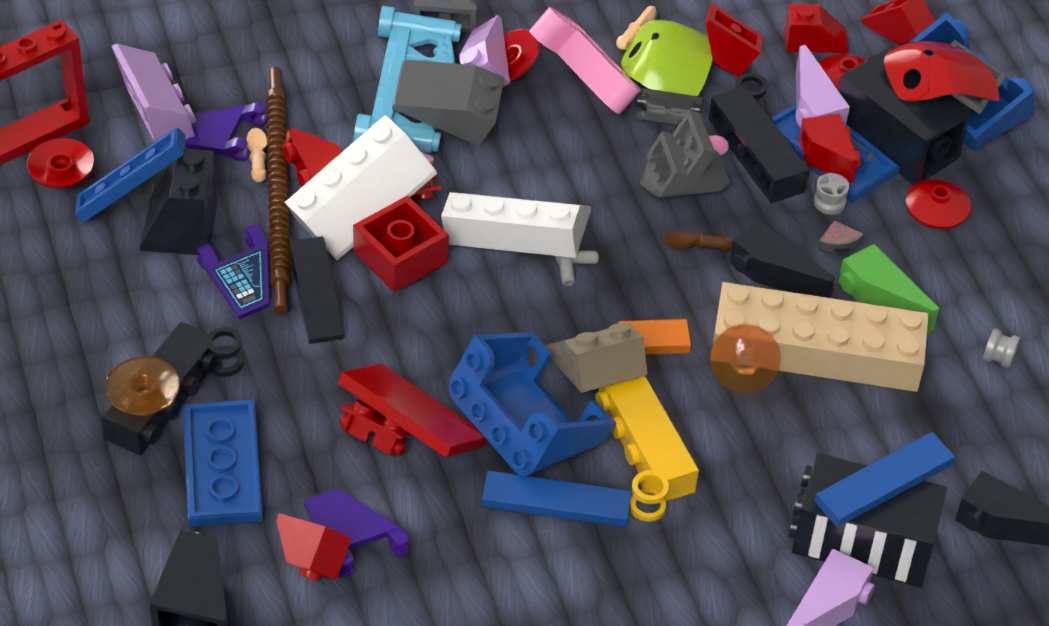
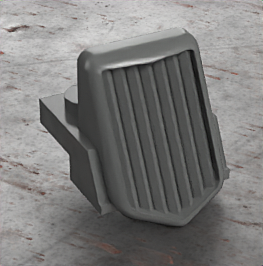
M688 110L673 134L661 131L646 155L648 162L644 167L640 180V185L659 198L720 192L726 189L730 183L721 157L712 146L700 113Z

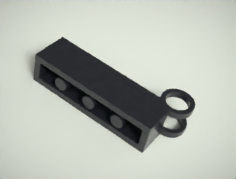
M745 73L737 78L734 90L711 97L708 120L719 135L727 140L731 151L771 204L805 193L807 178L809 177L807 163L799 158L793 150L791 142L783 137L777 129L775 121L764 112L765 101L763 96L767 93L768 83L759 74ZM746 81H755L762 86V89L751 92L745 90L741 84Z
M180 322L101 416L104 439L141 456L149 445L156 443L161 430L168 421H172L177 417L181 405L189 396L192 397L197 392L200 382L208 372L221 377H229L237 374L242 369L243 355L240 351L242 348V337L239 332L232 328L222 327L208 334ZM220 336H230L236 341L234 346L226 345L217 348L212 343ZM233 356L237 358V363L230 368H220L214 364L216 358L227 359Z

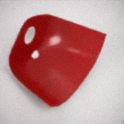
M921 41L906 43L887 52L885 55L884 65L895 94L901 100L919 101L945 95L961 94L1000 101L998 83L991 69L963 49L942 42ZM925 50H930L934 54L932 56H929L923 52ZM911 69H916L921 74V81L914 89L906 88L903 82L905 74Z

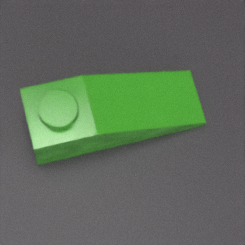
M875 244L843 259L838 283L857 302L928 313L927 333L934 331L940 308Z

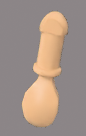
M648 6L635 22L629 24V28L617 39L616 46L618 49L627 50L641 26L648 21L656 19L657 10L655 6Z
M253 128L248 132L246 138L247 148L251 151V176L255 182L261 183L267 176L265 170L266 154L264 152L267 139L261 129Z

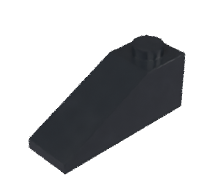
M762 221L733 240L730 264L753 282L786 292L831 298L835 277Z
M981 471L962 497L955 521L987 538L1049 546V506Z

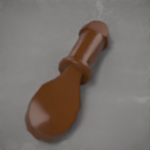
M667 232L664 236L665 243L676 249H687L693 245H699V249L711 248L727 252L733 246V238L727 235L722 237L704 235V233L694 235L682 232Z

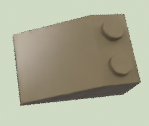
M630 323L613 324L606 329L580 333L576 337L545 345L553 353L552 361L581 393L648 375L643 336Z

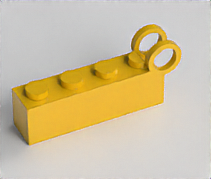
M645 375L599 388V392L595 394V399L617 423L612 430V434L616 439L620 438L628 463L631 466L634 465L639 473L632 482L633 495L630 499V511L634 517L641 521H656L665 514L666 501L695 493L699 470ZM639 483L641 484V487H642V489H640V490H639V488H638ZM639 500L645 504L659 503L660 508L656 512L645 513L637 508L636 502Z

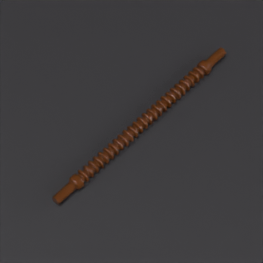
M272 67L269 70V90L266 93L270 285L274 288V311L277 314H285L288 311V287L291 285L289 208L285 204V201L289 199L288 163L283 153V145L287 135L286 93L282 89V70L278 67Z

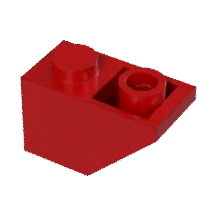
M840 114L802 118L798 142L807 164L827 174H839L847 179L848 183H853L856 170L861 166V157L858 149H854L852 145L850 129L844 125Z
M295 128L287 130L285 144L283 145L284 156L289 163L293 162L301 188L342 153L338 144Z

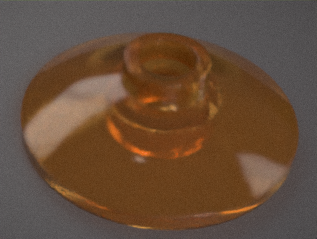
M738 324L724 330L715 340L710 355L711 368L717 380L727 389L738 393H754L767 387L776 377L781 361L780 350L773 336L765 329L752 324ZM747 355L752 359V363L747 367H743L739 364L738 360L741 356Z
M148 356L134 357L121 362L113 368L106 380V394L109 401L120 411L132 415H148L163 410L173 402L179 390V379L174 368L161 359Z

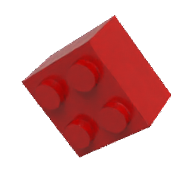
M408 195L353 225V253L394 293L448 263L449 234Z

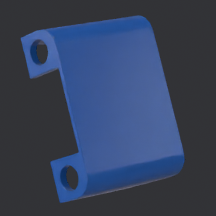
M947 12L910 41L942 42L951 45L955 39L971 50L967 35L969 34L968 27L962 20H955ZM925 50L923 52L929 56H932L934 54L930 50ZM982 54L978 55L987 62H989L988 59ZM1006 76L998 87L1000 101L989 100L980 115L970 111L971 114L963 142L966 146L976 150L1034 117V88L1027 79H1019L1015 76L1009 79Z
M534 332L474 335L450 378V396L518 475H530L597 447L607 440L617 423L596 400H590L579 421L574 422L538 382L553 353ZM531 347H534L538 353V362L534 367L528 360V352ZM595 415L599 420L591 421V418Z

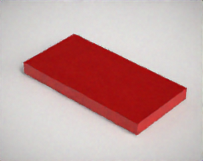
M382 363L344 371L337 382L344 389L445 458L482 448L487 442V439L475 426Z

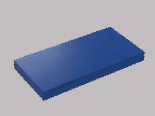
M795 103L773 116L772 119L775 121L776 127L783 137L791 142L793 150L799 158L806 162L798 142L801 128L796 121ZM849 127L851 142L856 140L876 157L874 160L867 161L869 153L858 146L854 147L860 153L861 166L856 170L854 182L849 183V192L846 196L850 202L854 203L898 175L900 166ZM808 165V168L815 172L819 177L824 174H827L813 166Z
M255 399L183 404L189 527L263 522Z

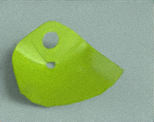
M648 21L641 26L626 50L621 61L622 69L629 77L648 89L698 96L705 84L713 60L708 35L674 21ZM658 33L659 38L652 40L653 34ZM641 42L642 44L638 52L629 58L633 48Z

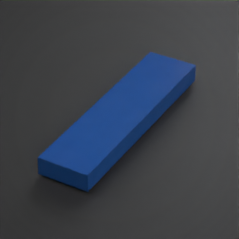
M178 127L174 128L77 195L75 216L84 223L183 156L186 135Z
M931 432L818 492L814 502L838 528L954 465L956 456Z
M487 471L481 507L626 527L631 491Z

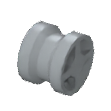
M835 173L820 176L817 180L816 193L814 195V206L816 209L829 215L842 212L846 207V196L849 192L847 179Z
M994 328L987 343L983 361H996L1003 368L1010 369L1021 337L1015 335L1008 337L1003 335L1001 330Z

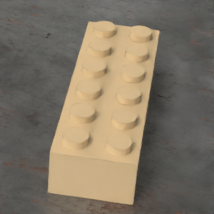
M722 282L711 360L918 392L925 362L928 313Z

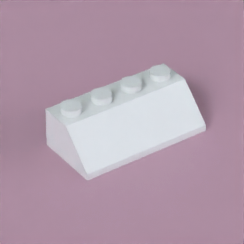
M384 115L285 201V204L296 220L313 237H324L327 252L338 261L353 247L354 224L407 195L411 197L437 172L410 138L391 119Z
M450 192L441 218L443 229L449 234V245L576 258L591 207Z

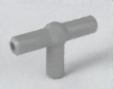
M578 250L576 258L555 256L556 262L560 267L562 284L571 286L575 283L573 264H597L599 260L598 252Z

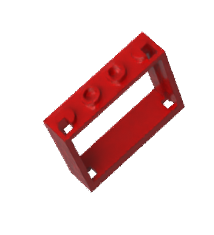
M62 19L0 46V81L60 54L66 99L0 129V165L32 151L43 142L58 139L90 124L79 37Z

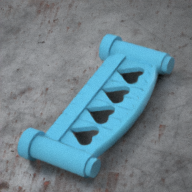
M382 6L378 37L389 38L372 118L371 115L358 114L353 142L386 115L410 138L420 152H438L441 133L435 132L437 128L424 122L413 123L399 114L401 112L392 109L404 59L455 63L452 44L453 42L459 43L462 24H457L453 20L395 12V7ZM425 44L437 46L433 49L435 56L431 58L425 57L413 48Z

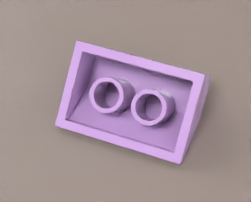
M121 44L112 45L111 47L126 88L153 141H157L177 127L186 135L185 139L195 136L191 124L195 123L196 119L189 104L182 105L181 102H184L185 99L177 83L171 84V81L174 79L167 63L160 64L156 54L153 52Z

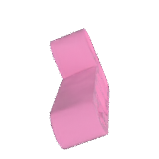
M549 7L529 30L540 43L557 53L615 113L620 115L640 93L641 89L578 24L556 9Z

